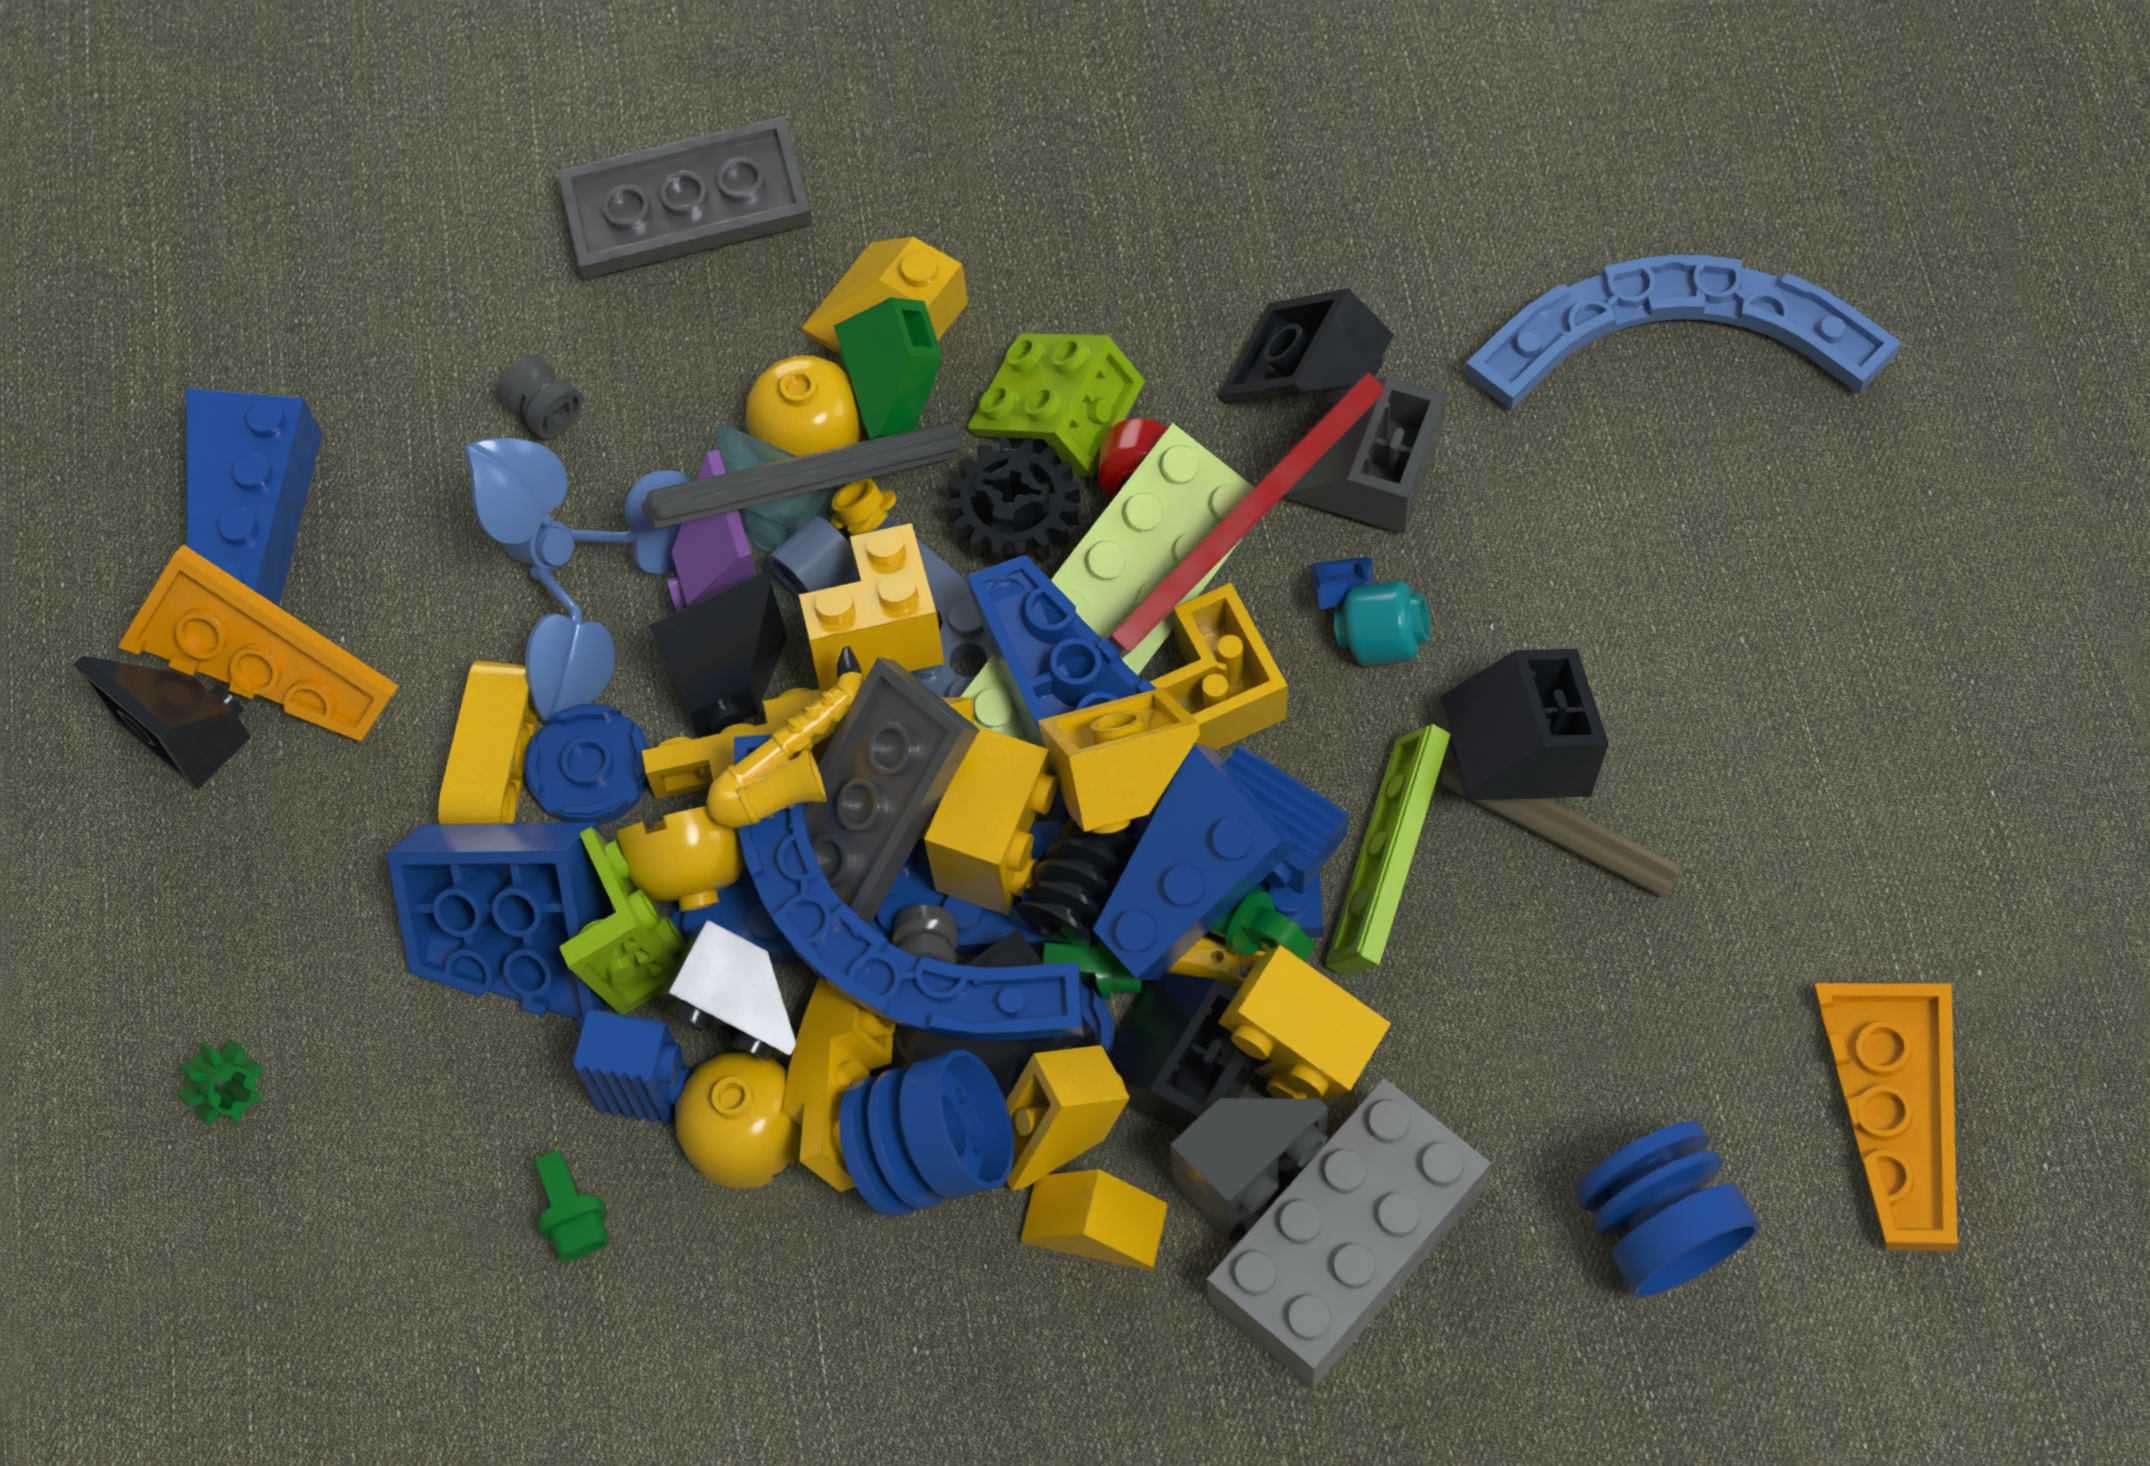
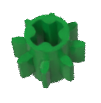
M230 1040L223 1052L215 1050L206 1042L200 1043L201 1053L196 1055L190 1063H180L178 1067L186 1074L187 1087L177 1093L178 1098L188 1106H197L196 1116L206 1124L211 1125L217 1119L219 1113L227 1115L236 1123L241 1122V1112L246 1110L252 1102H261L263 1098L256 1092L254 1078L259 1077L264 1072V1068L253 1059L244 1060L246 1049L235 1041ZM219 1079L226 1081L223 1086L216 1084Z

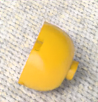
M814 355L792 356L774 363L757 378L747 396L746 430L755 452L762 457L763 464L863 442L867 438V430L859 420V404L849 374L838 364Z
M707 806L664 815V820L653 824L654 829L645 830L644 823L640 822L620 829L615 833L619 848L629 867L630 876L628 878L638 890L641 889L648 897L656 901H678L681 912L698 910L719 904L717 891L735 883L747 867L738 829L717 823L710 816Z
M747 1052L722 1053L700 1064L684 1082L683 1089L675 1105L676 1137L689 1163L696 1167L699 1173L711 1183L732 1189L761 1187L773 1181V1175L782 1171L789 1163L792 1166L800 1157L802 1126L782 1111L788 1071L771 1057L766 1062Z

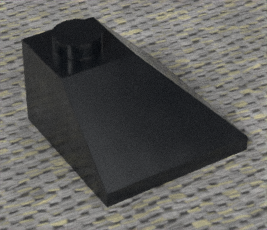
M1349 288L1269 303L1217 397L1224 404L1354 385L1367 373H1370L1373 377L1377 374L1383 364V355L1394 334Z
M766 571L649 625L668 679L698 738L720 734L723 729L729 726L743 724L747 718L757 714L787 640L772 582Z
M82 656L73 664L111 718L196 790L251 738L238 717L244 711L243 707L227 690L218 684L209 690L189 674Z

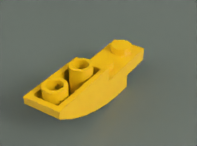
M795 688L783 692L778 698L763 701L767 724L758 726L746 723L735 724L723 729L720 734L697 739L675 737L663 741L658 747L642 750L645 773L656 800L710 788L711 784L728 766H735L734 737L765 735L776 732L786 724L789 718L793 719L803 711L802 708L806 705L810 706L818 700L824 691L820 692V689ZM831 722L823 735H816L811 739L813 748L810 751L814 756L817 766L834 737V722Z
M819 978L796 1038V1045L793 1049L786 1080L782 1111L802 1126L799 1161L839 1192L856 1187L847 1169L840 1143L839 1113L843 1095L853 1082L869 1077L870 1070L891 1063L892 1034L895 1031L896 1022L880 1017L856 1004Z

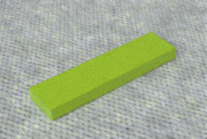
M1434 724L1395 740L1326 959V967L1344 976L1380 965L1451 735Z

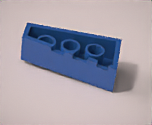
M186 388L187 546L279 607L322 433L304 398Z

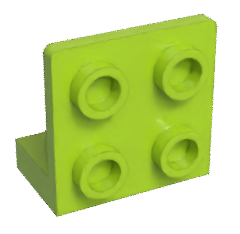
M1023 333L1016 338L1015 342L1008 349L1004 362L990 387L982 396L980 404L968 424V428L975 436L1044 439L1049 446L1056 449V455L1063 463L1070 462L1075 477L1094 478L1098 470L1099 451L1103 436L1111 426L1125 420L1145 380L1109 335Z
M591 826L582 831L580 836L616 912L605 919L589 923L577 936L562 944L559 948L568 968L619 1014L625 1015L660 994L678 959L677 954L683 950L685 942L673 921L667 915L660 916L655 905L657 901L648 897L641 889L638 890L628 878L630 876L629 867L619 848L617 839L608 843Z

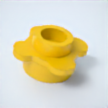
M871 478L850 482L840 489L832 500L831 506L835 514L831 518V524L836 529L847 528L852 536L868 533L884 522L887 517V510L893 507L897 497L891 490L884 493L881 492Z

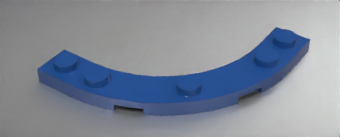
M771 734L734 737V764L739 763L771 739ZM805 803L796 804L791 809L787 807L774 813L773 818L768 819L766 817L755 825L752 824L738 828L747 867L761 901L777 929L796 954L822 980L849 1000L880 1017L911 1029L944 1037L978 1041H999L1083 1035L1078 962L983 968L956 965L931 959L924 955L922 958H919L889 943L886 937L866 924L834 892L813 851L807 827Z

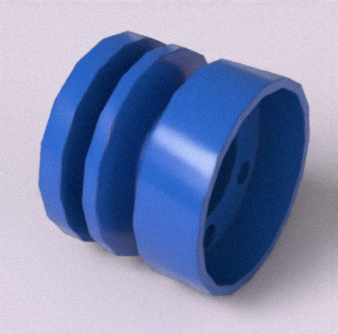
M965 1049L950 1051L915 1062L909 1070L905 1068L883 1072L879 1076L855 1081L843 1095L839 1113L840 1143L847 1169L862 1197L875 1211L889 1218L939 1205L945 1198L954 1200L1000 1187L1011 1173L1015 1152L1013 1125L1005 1097L994 1075L983 1061Z
M1695 1120L1668 1126L1628 1143L1591 1170L1576 1186L1574 1195L1582 1209L1589 1212L1598 1211L1593 1216L1591 1223L1596 1233L1604 1236L1631 1230L1613 1248L1610 1257L1634 1297L1645 1298L1654 1296L1703 1274L1744 1247L1758 1234L1761 1223L1737 1185L1728 1183L1703 1189L1721 1171L1724 1162L1719 1153L1713 1150L1703 1151L1707 1147L1710 1138L1702 1125Z

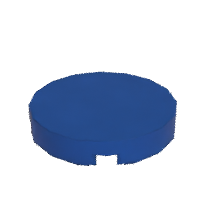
M580 704L559 711L546 721L548 726L542 729L538 736L534 734L528 744L524 772L530 792L534 800L550 817L563 823L597 822L599 826L617 820L639 803L650 784L645 773L642 750L649 749L643 730L635 722L633 723L630 718L623 716L621 711L608 705Z

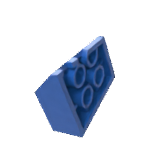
M597 822L420 825L390 849L386 854L410 974L482 996L487 991L522 1002V1010L544 1016L548 1011L577 1020L576 1027L581 1029L589 1009L606 1012L607 1002L568 968L559 946L577 936L589 923L605 919L613 914L611 900L580 836L582 831L591 826L599 833Z

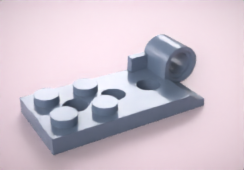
M817 515L811 517L768 557V562L774 573L794 594L795 600L799 603V594L858 582L851 542L848 543L834 526ZM886 517L880 526L870 532L900 526L901 524ZM916 538L937 612V619L942 624L940 637L945 664L911 671L910 673L939 697H960L976 675L963 677L956 674L952 670L954 662L967 654L978 655L987 662L993 655V651L966 579Z

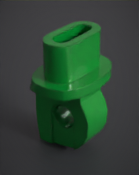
M1258 888L1245 896L1209 931L1226 939L1229 951L1245 956L1253 955L1259 949L1269 952L1281 945L1306 962L1316 946L1314 941L1302 931L1300 925L1275 910L1269 893Z
M1099 938L1097 947L1044 943V964L1078 962L1080 980H1096L1103 999L1110 1000L1111 992L1140 994L1141 979H1136L1101 938Z
M560 1149L536 1158L535 1162L551 1204L542 1213L538 1223V1230L543 1239L552 1241L559 1262H571L606 1247L610 1243V1239L602 1221L608 1214L605 1203L593 1195H580L569 1166L567 1167Z

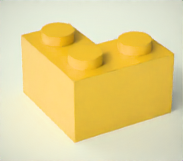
M912 523L850 536L858 582L799 594L809 648L820 692L830 690L836 686L838 682L837 663L842 649L846 646L852 649L860 664L863 682L878 657L895 660L908 672L945 664L937 612Z
M1231 582L1173 608L1175 642L1187 665L1150 682L1156 689L1163 688L1198 722L1200 736L1195 743L1218 750L1287 719L1288 685Z
M975 725L980 731L947 787L924 841L936 891L1008 916L1016 896L1022 897L1027 884L1034 882L1038 861L1032 859L1031 850L1034 835L1030 834L1029 831L1037 812L1044 815L1048 813L1057 791L1058 777L1052 775L1049 749Z
M1281 945L1259 957L1218 1022L1233 1033L1231 1040L1238 1048L1250 1056L1260 1059L1253 1071L1268 1081L1266 1088L1276 1099H1319L1321 1102L1351 1090L1391 1025L1389 1021Z

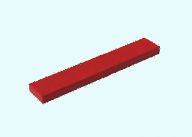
M1367 373L1353 385L1107 636L1109 641L1120 651L1121 659L1128 655L1378 400L1383 394L1382 390L1384 387L1370 373Z

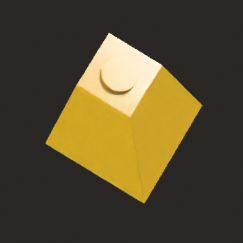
M915 237L871 242L802 326V332L807 337L839 354L840 344L834 325L893 297L925 301L938 341L968 304L963 264Z
M1163 688L1038 720L1040 734L1045 748L1049 749L1051 765L1055 776L1058 777V785L1068 813L1084 832L1091 830L1094 833L1100 834L1122 830L1130 824V819L1148 815L1200 736L1198 722Z

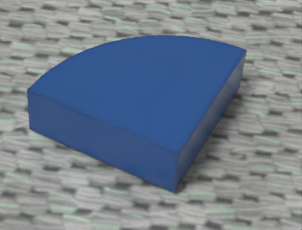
M1368 556L1319 562L1310 565L1311 583L1319 610L1345 604L1347 593L1352 588L1374 583L1372 558H1368Z

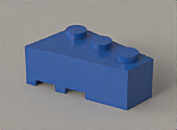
M1194 743L1176 772L1093 930L1136 979L1158 980L1300 844L1213 748Z

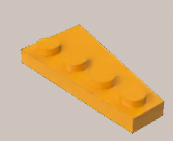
M184 544L172 556L118 645L119 648L137 655L144 650L170 660L168 667L194 676L198 671L229 683V691L253 699L256 695H260L283 704L286 713L358 741L364 739L399 687Z
M1814 983L1816 999L1886 1250L1957 1252L1952 984Z

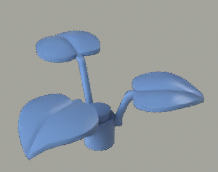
M499 437L478 440L464 446L470 470L471 500L478 524L490 538L504 543L505 550L512 559L532 565L531 577L540 580L568 612V617L557 613H550L541 617L532 629L526 647L525 667L530 698L539 718L546 722L559 711L580 704H589L596 699L611 680L615 666V647L608 630L602 624L595 621L581 622V608L553 578L550 570L559 568L571 558L574 543L578 541L619 544L633 542L634 561L642 571L653 574H669L677 571L672 550L682 523L663 528L652 527L649 525L647 515L642 511V502L646 500L647 493L651 490L694 480L685 474L672 470H658L648 473L635 483L625 502V519L631 530L624 532L576 530L567 528L563 523L552 520L548 513L563 502L568 490L566 471L555 453L541 444L518 438Z

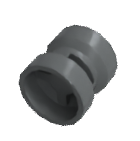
M536 355L527 356L515 363L502 378L497 393L499 402L516 415L524 414L527 426L543 439H552L569 428L578 417L583 404L581 392L565 380H556L553 368Z
M917 905L903 910L896 917L893 925L894 946L919 958H922L924 955L931 959L958 965L955 951L958 946L959 928L957 920L949 911L939 906Z

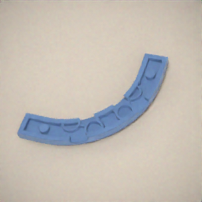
M1667 255L1639 258L1608 265L1603 268V274L1580 281L1570 287L1563 283L1553 288L1520 311L1467 361L1465 376L1512 410L1554 368L1585 345L1627 327L1655 321L1687 319L1728 323L1771 336L1804 354L1860 394L1898 355L1901 341L1841 299L1797 276L1785 272L1783 278H1779L1765 272L1741 267L1743 260L1707 255Z

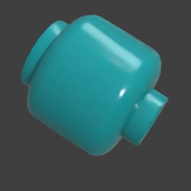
M1403 580L1356 586L1347 593L1344 610L1335 611L1334 629L1339 647L1341 649L1350 648L1354 659L1364 667L1411 661L1419 654L1421 644L1430 641L1431 626L1425 596L1422 592L1414 593L1409 584Z

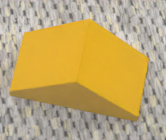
M1100 1169L1048 1174L1037 1180L1034 1184L1021 1243L1154 1271L1168 1203Z

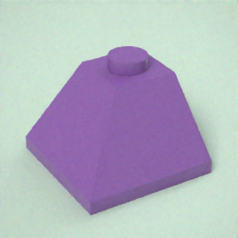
M719 449L706 452L697 480L726 473ZM738 510L681 524L672 550L678 576L667 579L676 612L757 575Z

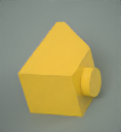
M1102 1045L1033 1053L1006 1100L1013 1125L1015 1150L1011 1173L1006 1179L1011 1191L1026 1188L1104 1141L1130 1097L1121 1076L1115 1071Z

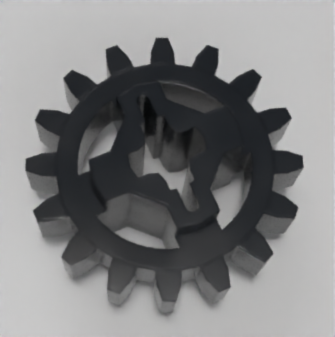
M1002 437L999 444L1000 451L991 453L983 444L977 446L979 461L974 464L971 461L961 459L958 462L961 479H949L947 484L951 500L946 502L949 521L954 522L953 527L956 540L963 542L970 539L971 555L975 558L980 557L987 550L992 551L994 566L1003 563L1007 555H1015L1016 558L1023 555L1028 557V553L1034 551L1044 560L1051 558L1049 542L1053 540L1056 543L1066 545L1069 542L1067 525H1078L1080 520L1077 505L1081 502L1079 482H1072V465L1070 462L1057 465L1056 449L1052 446L1044 449L1040 454L1035 453L1033 438L1027 437L1020 449H1012L1008 438ZM1035 477L1042 480L1045 484L1038 483ZM974 511H978L979 518L977 517ZM981 520L990 521L992 524V528L987 526Z

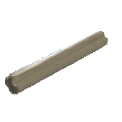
M1452 755L1442 771L1440 780L1444 787L1465 797ZM1548 798L1471 800L1659 897H1667L1680 876V867L1677 863Z

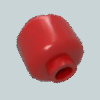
M1126 419L1111 426L1103 436L1099 451L1098 480L1102 492L1111 501L1168 429L1166 426L1150 419Z

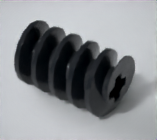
M1073 817L1065 820L1059 831L1060 838L1053 841L1047 851L1048 859L1039 863L1035 871L1034 877L1036 881L1027 884L1022 894L1023 902L1015 905L1016 912L1020 918L1030 927L1051 939L1069 942L1081 947L1089 946L1093 936L1080 922L1096 924L1102 909L1093 900L1107 904L1115 889L1107 880L1119 881L1126 868V865L1120 859L1130 861L1138 846V843L1130 837L1131 834L1137 833L1138 830L1134 820L1130 819V824L1122 830L1104 834L1094 833L1091 830L1084 832Z

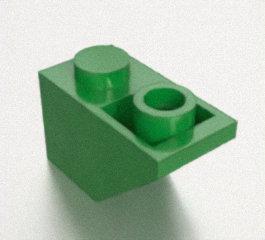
M891 297L834 325L840 344L839 357L843 367L849 373L859 404V420L867 430L870 440L916 429L943 358L925 301Z

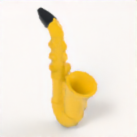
M846 646L841 651L837 663L838 682L836 686L828 692L824 691L821 693V697L810 706L806 705L802 708L803 711L793 719L789 718L783 727L770 735L771 739L735 766H728L711 784L707 797V808L710 816L717 823L738 829L752 824L755 825L766 817L771 819L774 817V813L787 807L791 809L799 803H826L827 798L823 781L814 756L810 751L813 748L811 739L816 735H823L831 722L841 720L846 708L852 705L863 685V673L860 664L850 647Z

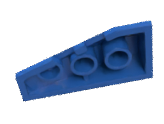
M1026 555L966 576V583L1028 743L1045 748L1038 720L1156 689L1147 678L1142 681L1120 658V651L1107 637L1102 640L1076 613V606ZM1058 785L1053 803L1062 823H1064L1065 820L1072 816L1068 813Z

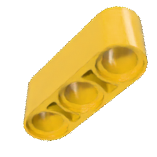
M476 660L472 664L441 787L438 806L439 824L514 823L525 777L526 750L534 736L538 720V714L535 711L529 694L525 665Z

